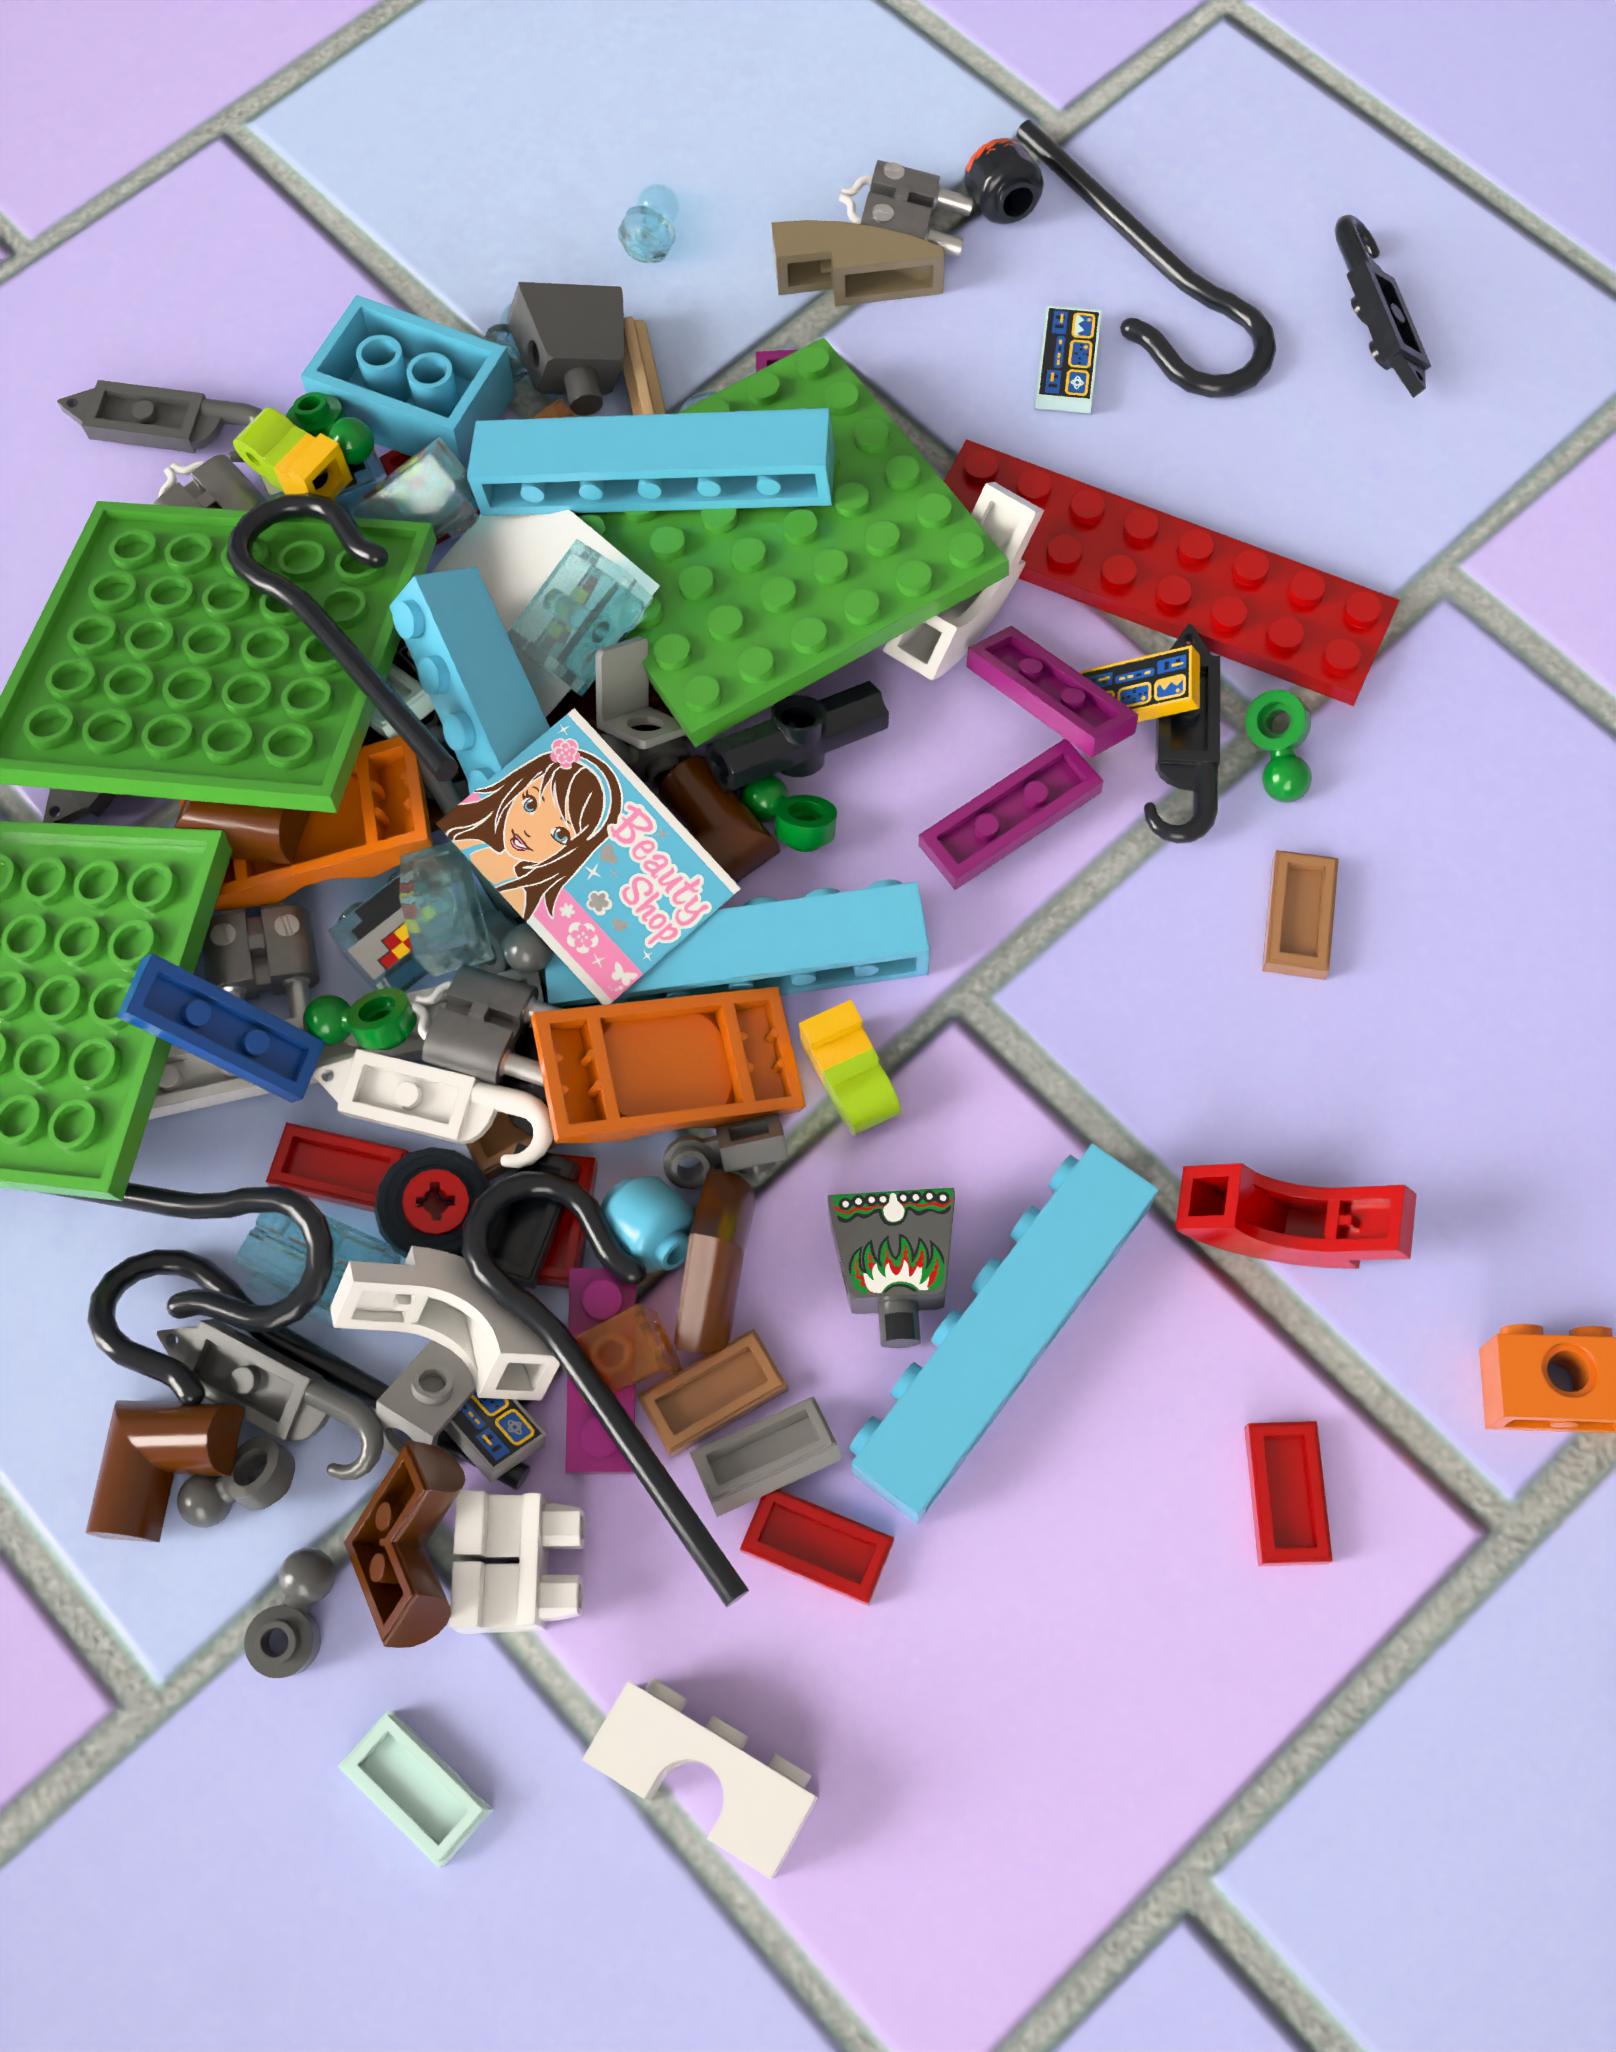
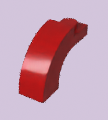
M1243 1163L1183 1166L1175 1230L1204 1244L1252 1258L1309 1267L1359 1269L1360 1260L1411 1259L1417 1194L1406 1185L1340 1188L1298 1185L1264 1176Z

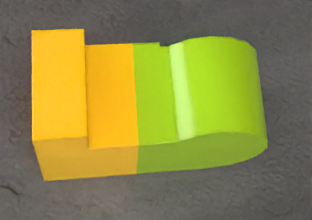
M265 407L233 440V446L244 462L266 478L268 483L285 494L312 493L330 497L334 500L353 480L339 443L322 433L317 437L312 436L295 426L287 417L275 409ZM322 471H325L328 474L326 483L321 488L315 490L312 481Z
M851 999L799 1023L801 1047L852 1135L855 1136L902 1113L894 1088L879 1064L880 1059L863 1029V1021Z

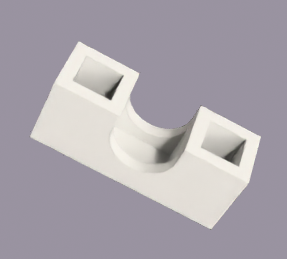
M654 1678L650 1679L645 1690L628 1681L582 1760L643 1799L651 1801L666 1775L675 1767L689 1762L706 1764L718 1776L724 1794L721 1814L707 1839L770 1879L775 1878L818 1797L805 1790L812 1776L775 1753L766 1766L743 1752L742 1750L749 1737L712 1715L706 1727L696 1723L681 1713L688 1699Z

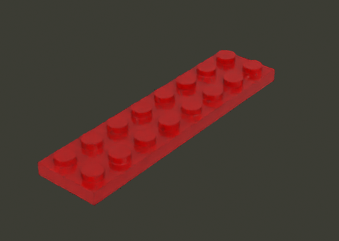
M965 440L944 483L970 514H972L985 484L991 482L1001 485L1044 510L1021 557L1026 564L1018 577L1019 579L1178 639L1188 624H1192L1208 650L1212 653L1348 705H1355L1397 609L1399 599L984 445Z

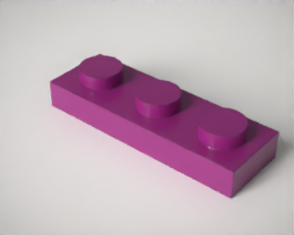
M1012 625L968 647L967 668L1091 758L1135 734L1139 714Z
M1063 739L920 833L918 846L953 889L956 890L1102 792L1104 781L1068 740Z
M569 1268L568 1330L581 1345L635 1424L636 1285L631 1286L622 1282L605 1268ZM567 1375L565 1473L634 1474L625 1458Z

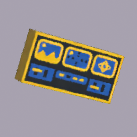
M1192 645L1080 671V674L1139 714L1137 722L1200 709V655Z

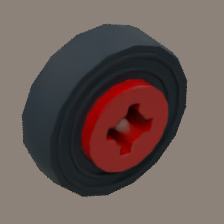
M430 1147L409 1152L389 1167L378 1185L374 1213L379 1233L390 1248L404 1258L407 1257L411 1246L431 1248L464 1257L462 1254L463 1224L476 1198L490 1187L489 1180L473 1160L455 1150ZM438 1196L442 1197L445 1202H451L452 1204H445Z

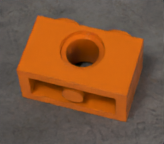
M1514 1324L1500 1328V1333H1497L1479 1348L1485 1429L1616 1433V1337H1613L1611 1328L1584 1326L1569 1330V1335H1543L1542 1326ZM1548 1363L1559 1364L1569 1372L1573 1382L1572 1392L1563 1391L1551 1382L1547 1372Z

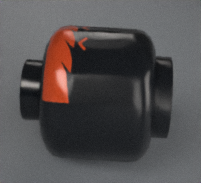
M1000 138L982 145L972 155L965 169L964 182L967 193L973 197V202L979 211L990 222L1002 225L1019 221L1033 211L1042 196L1044 181L1041 170L1028 151L1016 140Z

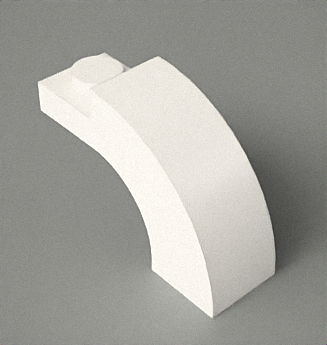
M995 482L986 483L971 515L1009 560V576L886 643L883 652L931 681L950 670L968 652V647L974 645L1011 592L1026 564L1021 557L1044 510Z
M411 1246L403 1265L349 1261L330 1306L334 1328L407 1332L429 1338L447 1347L457 1354L469 1368L474 1379L478 1398L541 1401L560 1366V1363L544 1342L518 1317L502 1308L472 1278L465 1258L448 1252Z

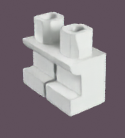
M461 1490L456 1499L453 1554L464 1562H453L449 1628L461 1634L545 1630L546 1621H557L581 1616L583 1603L582 1577L580 1575H548L549 1549H583L585 1542V1512L578 1507L550 1503L541 1493L496 1495L488 1494L485 1491ZM484 1563H518V1564H484Z

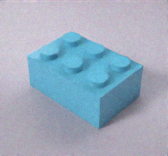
M359 295L354 297L301 374L306 394L319 392L336 397L340 401L346 417L361 419L370 427L374 435L375 444L411 457H416L440 438L464 468L465 472L461 475H465L468 470L475 422L500 420L516 395L507 347Z

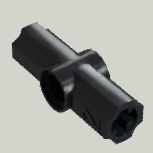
M870 680L820 700L805 695L788 696L774 704L771 710V719L707 744L706 761L711 768L714 781L725 793L778 772L790 777L810 776L820 771L823 767L825 753L887 729L889 711L883 702L881 691Z

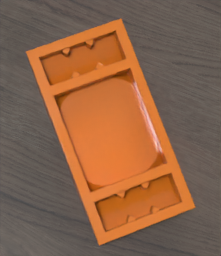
M400 736L362 746L338 812H310L292 865L230 858L214 910L275 905L304 886L329 879L376 877L433 846L424 781L420 773L416 754ZM180 800V808H182L184 800Z
M779 986L534 1012L531 1016L555 1143L622 1142L664 1131L686 1128H715L716 1126L775 1113L782 1116L799 1112L806 1107Z

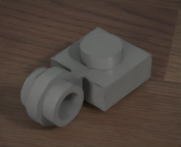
M775 1113L716 1126V1136L707 1138L683 1136L677 1138L668 1145L664 1152L663 1167L669 1181L683 1189H695L703 1186L707 1172H711V1168L715 1169L716 1165L723 1164L725 1173L735 1170L742 1174H756L767 1171L776 1164V1161L789 1159L779 1115ZM687 1157H695L700 1160L697 1165L690 1168L679 1165L680 1161Z

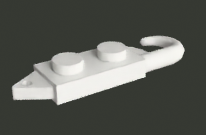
M356 1049L354 1057L315 1068L313 1072V1077L339 1103L337 1111L345 1116L461 1145L473 1143L483 1137L492 1126L497 1112L525 1118L533 1127L532 1141L524 1151L518 1154L503 1155L500 1162L504 1167L522 1168L534 1164L546 1154L553 1141L549 1109L540 1098L529 1092L480 1081L476 1077ZM334 1073L333 1079L328 1082V1076Z

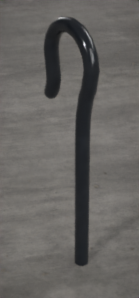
M1032 120L1024 121L1016 133L1017 138L1177 288L1205 307L1225 315L1245 328L1252 338L1254 350L1251 359L1243 368L1229 374L1213 375L1197 371L1186 364L1166 337L1158 329L1137 318L1125 319L1120 326L1122 336L1142 346L1165 376L1189 393L1209 398L1228 397L1255 387L1270 371L1277 351L1273 328L1262 312L1235 294L1217 287L1195 273Z
M312 493L285 494L262 502L243 515L230 533L227 548V557L236 576L260 593L274 598L291 610L320 641L434 777L440 782L452 779L458 771L457 762L325 609L309 593L282 575L272 572L256 561L252 554L253 544L262 532L276 523L290 518L302 517L323 520L329 524L349 556L368 567L380 569L387 564L388 553L385 548L369 541L362 534L349 510L326 496Z
M522 1171L497 1180L476 1198L463 1224L462 1254L472 1278L502 1308L518 1317L544 1342L726 1608L746 1595L749 1589L571 1332L538 1298L517 1285L495 1263L489 1249L490 1229L496 1216L509 1204L527 1197L548 1198L563 1204L577 1217L596 1258L613 1276L631 1286L639 1285L647 1276L644 1264L621 1247L598 1201L577 1181L552 1171Z
M128 1182L123 1201L45 1193L186 1219L233 1218L249 1213L277 1212L291 1218L301 1229L307 1246L306 1267L299 1284L286 1298L271 1305H253L216 1290L191 1289L176 1293L167 1301L166 1309L176 1319L202 1315L247 1332H275L302 1320L321 1300L333 1273L334 1240L326 1216L309 1197L284 1186L245 1187L218 1193H192Z
M155 1249L128 1257L104 1274L90 1296L87 1323L97 1347L117 1365L163 1383L174 1392L179 1401L184 1405H197L205 1397V1388L197 1375L178 1359L134 1342L120 1330L115 1318L118 1301L127 1289L140 1280L156 1275H178L195 1281L203 1289L216 1290L250 1304H257L247 1297L236 1281L208 1258L185 1250ZM288 1327L275 1332H248L262 1344L321 1374L323 1380L360 1399L375 1410L377 1400L390 1387ZM443 1429L438 1436L437 1445L476 1467ZM521 1462L497 1478V1480L517 1491L526 1480L530 1466Z

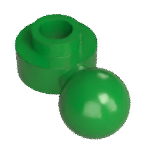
M319 392L304 394L295 400L293 406L286 414V417L295 426L312 436L317 437L322 433L339 443L348 465H356L366 461L373 452L375 441L370 427L361 419L346 417L340 401L332 395Z
M1270 690L1256 697L1250 704L1245 717V727L1252 742L1271 754V760L1265 766L1262 774V783L1266 793L1276 801L1289 803L1302 798L1311 785L1312 774L1310 767L1295 752V749L1306 740L1310 732L1311 715L1307 705L1294 694L1284 690ZM1281 713H1288L1290 717L1288 729L1283 733L1275 734L1272 729L1274 718Z
M770 775L743 786L741 800L759 821L768 822L775 820V835L791 849L800 852H812L829 844L834 839L837 810L828 800L813 795H794L789 797L786 785L775 775Z
M382 988L364 995L352 1006L343 998L335 995L319 996L307 1005L303 1014V1027L305 1032L325 1041L327 1046L339 1044L353 1033L359 1046L365 1049L390 1050L398 1047L408 1038L416 1025L417 1016L412 1011V1005L404 991L397 988Z

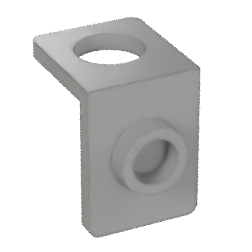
M640 636L600 648L596 651V723L598 729L639 749H648L686 734L675 718L649 706V679L642 664V661L648 656V641ZM637 725H655L660 727V729L654 731H638L632 729L631 727Z
M435 1341L429 1342L377 1400L375 1415L383 1427V1450L395 1458L398 1457L405 1445L395 1436L392 1427L403 1431L415 1442H422L437 1447L439 1434L476 1392L474 1379L469 1368L457 1354Z

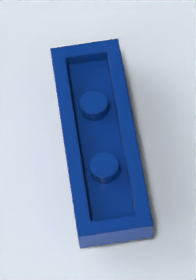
M153 953L141 959L116 1016L291 1103L304 1098L325 1045V1041Z

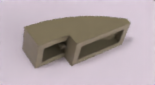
M817 220L771 222L778 295L833 289L835 306L943 294L945 255L942 246L901 232L850 222Z

